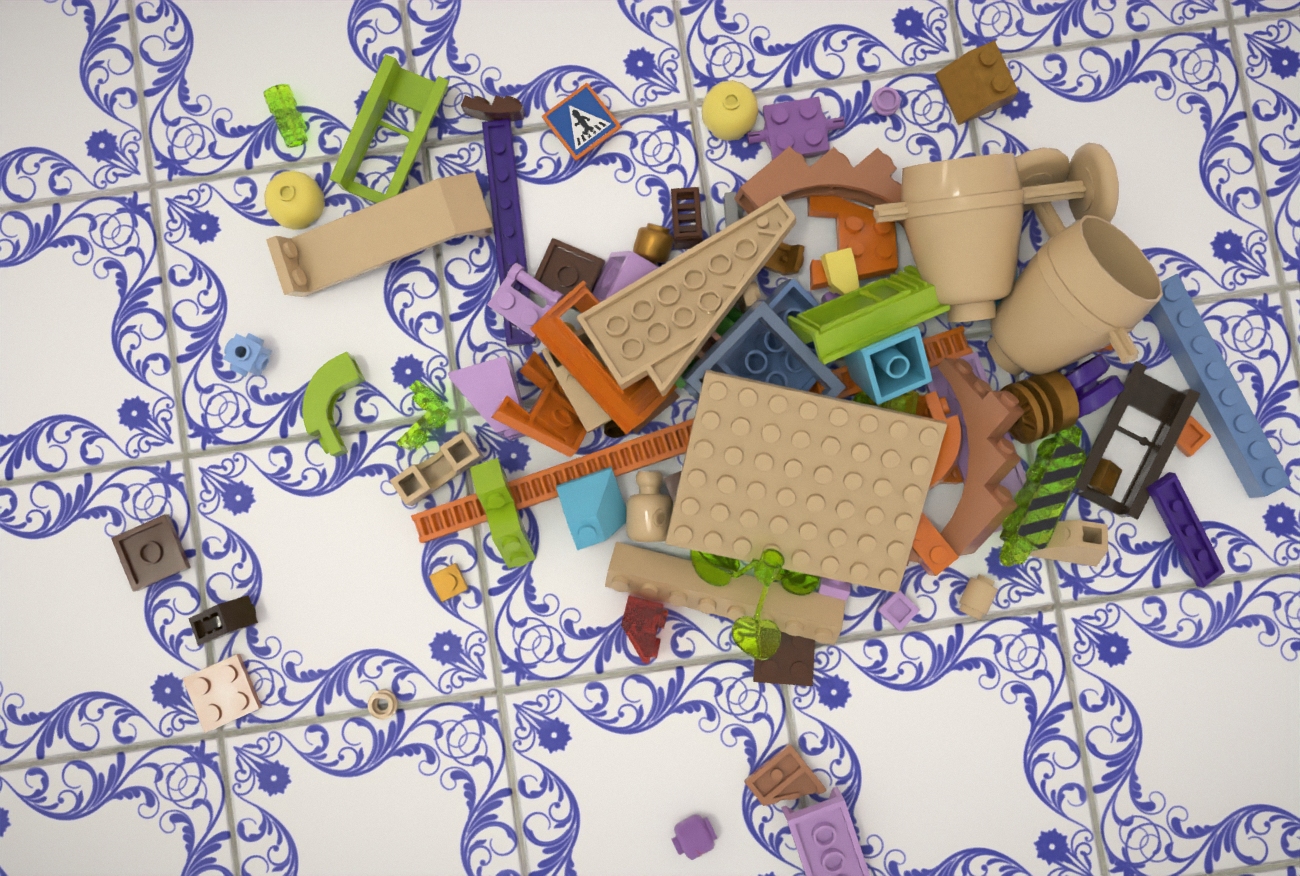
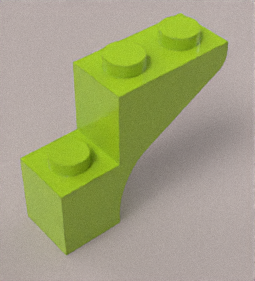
M496 458L470 467L476 495L486 512L492 540L508 569L521 567L530 561L536 560L533 547L515 505L506 473L499 459Z

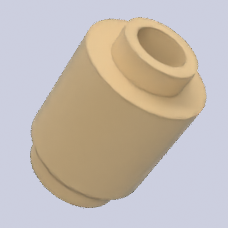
M978 574L977 579L970 577L959 601L961 603L959 611L981 621L983 615H987L998 589L993 587L995 581Z

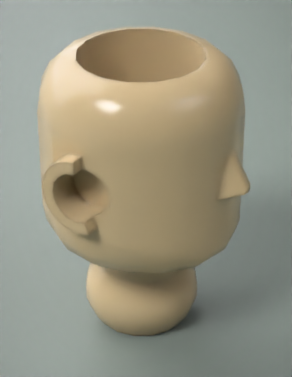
M639 471L636 475L639 494L631 495L626 504L627 536L636 542H664L673 510V501L671 496L660 494V486L663 484V474L660 471Z

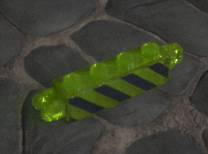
M1073 425L1071 428L1056 433L1054 437L1043 440L1038 446L1036 460L1028 468L1025 474L1027 479L1014 497L1018 507L1002 523L1003 530L999 538L1004 541L998 557L1003 566L1010 567L1015 564H1023L1028 560L1027 557H1029L1032 551L1047 548L1087 459L1085 450L1079 447L1083 432L1079 427Z

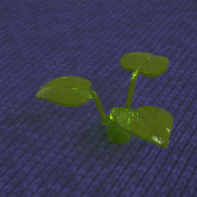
M765 549L759 560L753 558L750 564L739 571L740 561L738 559L690 550L691 562L696 573L702 580L714 586H726L730 582L731 577L739 578L754 568L756 579L764 584L754 618L749 616L738 618L732 626L731 634L735 644L749 656L761 661L771 658L779 648L781 633L777 624L772 620H760V614L771 582L775 580L781 581L783 588L789 593L805 596L811 594L816 589L820 577L782 569L785 563L784 556L775 549Z

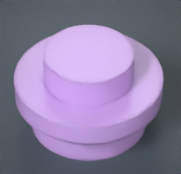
M882 87L874 93L871 103L876 113L882 116H889L898 110L901 99L895 89Z

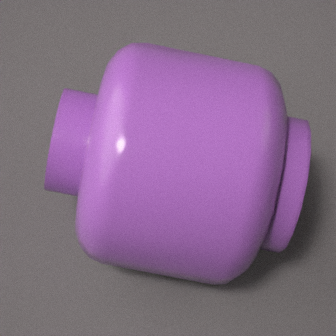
M695 814L675 825L674 831L676 836L671 838L679 855L685 853L687 858L694 860L714 849V840L717 839V836L707 817L702 818L700 815Z

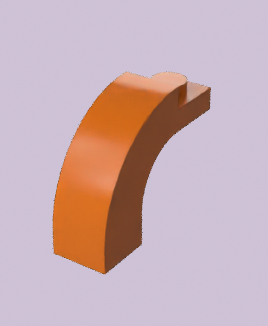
M937 391L928 393L925 397L933 419L945 421L947 427L928 490L943 482L953 471L963 446L961 420L958 415L947 418L946 415L951 413L945 396L940 398Z

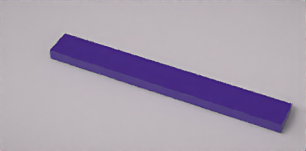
M510 119L482 122L500 285L515 263L523 266L524 271L528 273ZM517 281L513 288L531 300L529 288ZM504 318L507 347L536 344L535 338Z

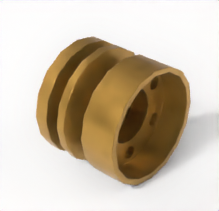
M1058 371L1042 375H1032L1028 379L1008 384L1000 390L1009 391L1019 400L1018 405L1025 411L1008 430L1011 436L1022 444H1031L1038 439L1047 437L1049 434H1056L1071 428L1077 423L1079 402L1076 392L1070 381Z

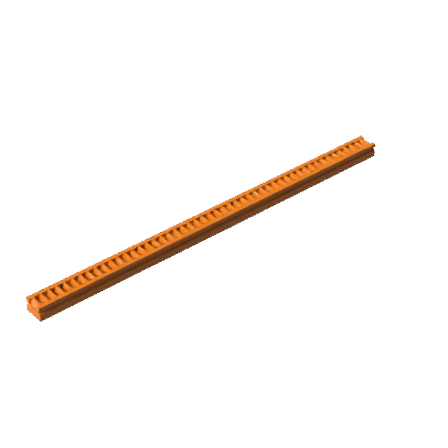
M964 326L922 339L929 368L938 366L944 358L957 359L973 353L964 335ZM847 366L832 370L833 374L846 386L836 398L844 399L864 392L850 378ZM817 381L808 392L821 394L825 388ZM694 418L509 481V487L517 510L519 511L557 498L559 495L556 485L596 471L612 467L615 477L685 454ZM476 493L411 515L420 543H426L488 521L486 512Z

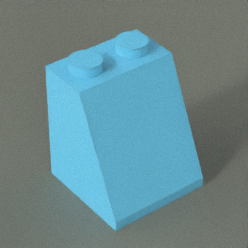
M917 326L907 328L844 356L850 378L877 405L933 381L921 333Z

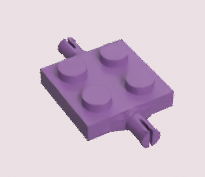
M819 97L765 105L762 110L765 121L764 130L747 132V139L749 145L766 142L770 149L772 160L789 146L804 158L825 155L830 150L827 137L828 131L844 129L845 122L843 116L826 119L822 112Z

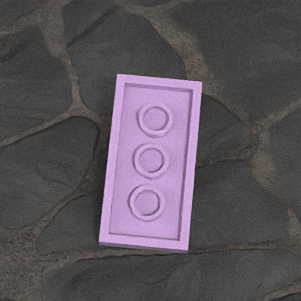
M838 787L832 789L828 800L796 812L787 806L781 807L806 876H870L846 802Z

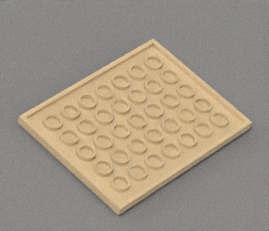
M705 369L665 544L899 593L947 423L942 420Z

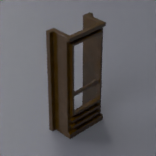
M1137 361L1130 368L1123 384L1125 389L1118 394L1073 486L1070 488L1071 492L1121 518L1132 517L1136 520L1139 519L1150 497L1147 487L1159 479L1200 396V393L1192 389L1178 391L1144 374L1147 366ZM1128 405L1161 422L1151 442L1146 437H1140L1118 426ZM1115 430L1139 441L1142 446H1148L1121 503L1088 486Z

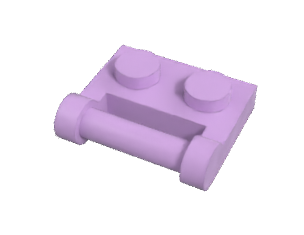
M515 263L487 306L536 339L537 336L530 328L564 298V295L557 290L552 291L526 273L523 266ZM517 281L547 301L545 307L541 308L515 290L513 287Z

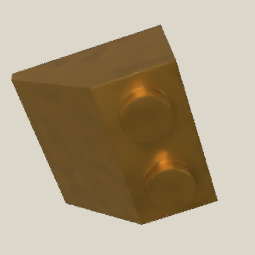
M995 40L968 51L935 74L958 125L1010 104L1019 93Z

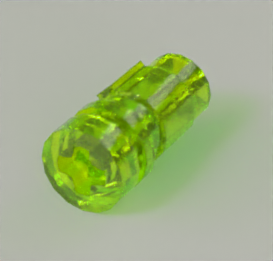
M278 84L266 89L263 92L264 99L268 105L269 112L274 114L276 125L286 147L293 148L308 141L305 133L307 127L301 112L296 110L297 102L293 97L294 94L289 84Z

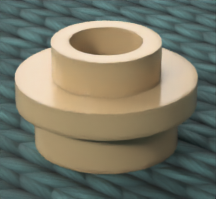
M386 689L374 692L368 700V710L377 719L390 718L398 708L397 697L393 692ZM380 699L387 700V709L380 708Z

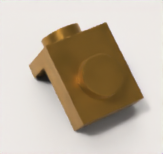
M782 242L763 266V269L783 276L797 274L804 262L803 252L805 247L800 244L791 246Z

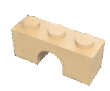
M461 432L440 446V450L422 463L413 464L389 480L405 505H415L485 458L469 433Z

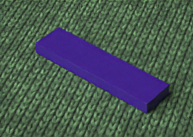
M1168 472L1148 486L1147 490L1196 586L1206 587L1225 573V570L1176 473Z

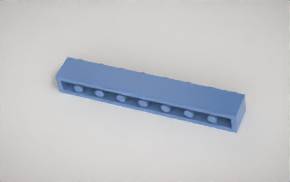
M1178 274L1161 281L1163 295L1149 313L1190 389L1200 393L1197 402L1249 498L1266 497L1290 485L1291 482Z

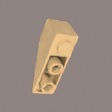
M1082 520L1057 521L1052 529L1008 540V553L1097 567L1108 552V525ZM1017 524V525H1014V526L1009 527L1008 529L1013 528V527H1017V526H1021V525H1025V524ZM1047 542L1045 549L1035 546ZM1030 546V549L1027 553H1023L1019 550L1021 548Z

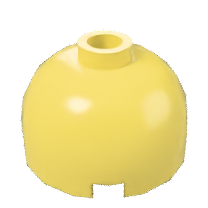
M734 80L722 81L713 86L706 94L701 110L705 127L707 126L708 130L716 138L726 141L739 140L752 130L756 124L759 112L757 98L753 91L744 83Z
M295 170L283 171L274 176L267 184L264 193L265 206L270 216L281 226L292 230L309 227V224L314 222L315 219L318 220L325 206L324 193L318 183L309 175Z

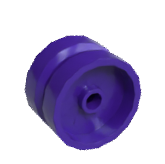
M1102 353L1064 374L1077 395L1079 402L1078 419L1103 407L1125 389L1117 375L1108 376L1100 381L1096 380L1105 374L1110 367Z

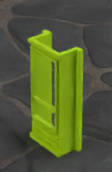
M385 54L329 179L336 182L342 190L373 203H378L400 194L440 103L448 91L449 80L440 76L437 77L436 81L422 77L401 68L396 58ZM389 101L421 113L413 132H407L381 121ZM379 125L402 134L409 139L385 194L354 182Z
M908 265L904 267V272L899 271V274H892L888 279L882 278L797 314L796 318L790 315L787 317L789 328L805 344L814 341L818 360L825 365L949 311L951 308L950 305L940 304L937 300L935 285L922 280L916 267Z

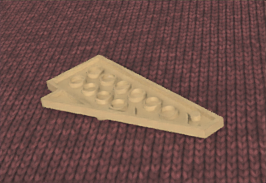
M781 196L776 197L576 316L578 323L621 390L649 375L662 397L669 392L797 223L796 216Z

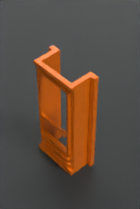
M583 280L547 311L530 330L621 430L628 434L633 428L642 423L677 386L674 384L669 392L662 397L649 375L621 390L614 377L608 371L607 366L604 367L560 318L573 305L583 313L600 303L585 286L587 283Z

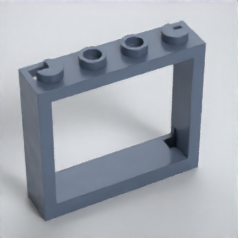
M755 301L681 377L687 384L684 389L692 398L697 400L702 386L699 380L704 376L705 369L710 370L751 326L759 320L825 388L821 395L836 398L846 388L826 365L819 362L818 357L764 301Z

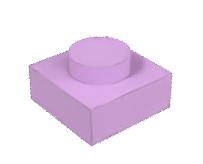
M819 577L818 593L847 601L851 583Z
M899 590V593L893 592L877 611L892 626L901 631L920 609Z

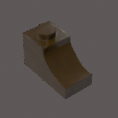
M249 595L217 604L188 618L198 646L258 623L256 610L251 603Z

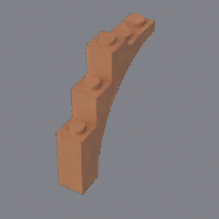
M789 146L739 188L734 200L747 214H750L778 196H781L785 202L810 196H835L855 200L874 208V205L901 202V184L891 177L897 170V167L893 164L892 159L887 154L882 153L879 148H876L858 165L853 167L849 159L833 147L809 167L806 164L805 158ZM903 220L896 221L904 228Z
M944 358L939 364L938 369L950 383L960 403L967 427L969 458L962 497L952 518L940 534L958 556L974 554L1018 507L1017 503L1012 499L1011 492L999 483L1019 463L1021 457L1015 452V446L1009 440L1002 437L1025 411L1018 405L1019 400L1011 392L992 391L987 382L979 379L972 372L973 368L966 360L961 358Z

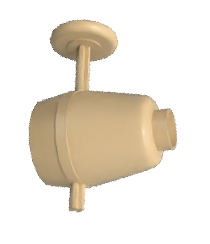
M1090 142L1085 143L1075 151L1069 163L1070 172L1067 182L1022 187L1014 153L981 155L918 164L902 168L901 202L874 205L873 217L876 219V223L903 220L907 240L921 279L935 285L937 300L941 305H950L951 310L947 311L948 322L991 319L997 317L995 300L1010 295L1015 283L1024 213L1023 205L1068 200L1069 207L1076 221L1085 215H1090L1111 222L1115 216L1119 200L1117 169L1110 153L1102 145Z
M1038 148L1015 157L1022 187L1066 182L1070 172L1068 157L1056 148ZM1051 202L1023 205L1024 212L1031 209L1035 211L1050 239L1041 246L1018 276L1010 295L1002 298L996 307L997 317L991 318L993 336L987 342L992 358L1002 369L1013 375H1020L1023 371L1035 375L1058 371L1110 344L1123 364L1136 360L1139 351L1128 333L1148 314L1163 295L1161 281L1150 261L1125 233L1102 218L1085 215L1068 227H1065Z

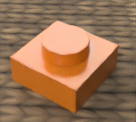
M1190 415L1175 446L1186 457H1191L1212 436Z

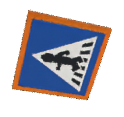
M585 83L542 115L543 120L576 162L622 128L588 83Z

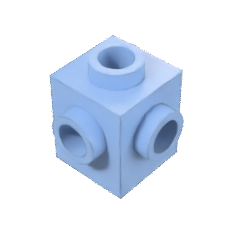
M236 333L235 337L231 338L225 346L223 360L232 364L231 370L245 377L248 372L260 376L269 363L272 350L262 346L264 340L250 333L245 338Z

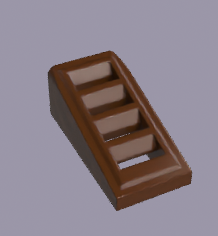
M699 187L671 189L674 248L691 249L703 242ZM694 199V203L677 204V200ZM695 211V213L678 214V212ZM679 223H696V225L679 226Z

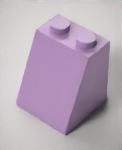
M632 251L611 252L592 294L599 302H602L659 267Z
M506 356L448 372L449 379L497 434L509 440L526 436L491 418L500 402L506 396L510 397L525 410L512 363Z

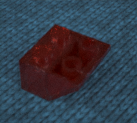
M630 593L621 626L642 662L649 664L651 657L657 658L661 638H657L656 634L658 628L664 629L668 610L663 609L664 602L646 599Z

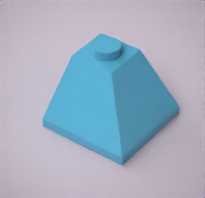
M612 467L556 485L566 521L577 550L606 541L626 523V506Z

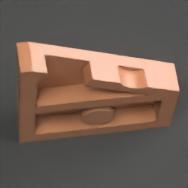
M790 743L744 780L745 784L763 806L775 804L782 800L798 799L800 796L809 794H821L827 791Z

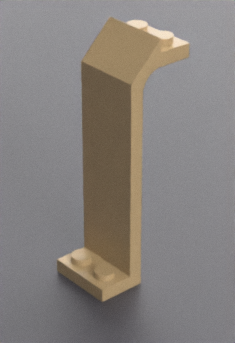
M475 172L437 178L295 237L273 236L266 239L284 295L306 297L456 237L474 235L484 238L492 234L491 228L493 225L483 198L482 189Z

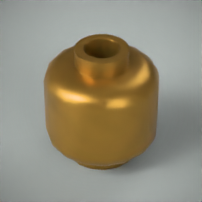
M647 223V227H641L637 232L633 252L656 266L657 262H667L674 242L673 236L669 234L670 229Z

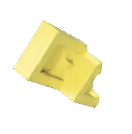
M851 248L826 253L820 257L828 285L830 286L828 291L842 296L860 288Z

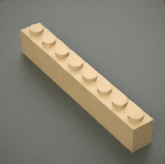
M619 542L615 543L605 582V587L619 592L640 595L646 599H656L671 603L674 606L699 610L705 614H714L733 621L758 625L761 628L773 629L792 636L813 639L820 643L835 645L843 626L846 600Z

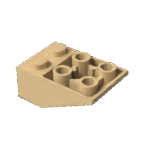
M581 328L575 331L574 334L601 364L606 367L584 330ZM548 348L541 350L587 433L611 421V417Z

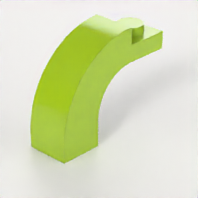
M347 351L332 358L317 370L306 388L303 399L302 413L307 434L315 437L321 434L322 437L319 438L322 449L326 454L330 453L331 456L335 457L348 453L335 425V404L345 391L365 381L354 355Z

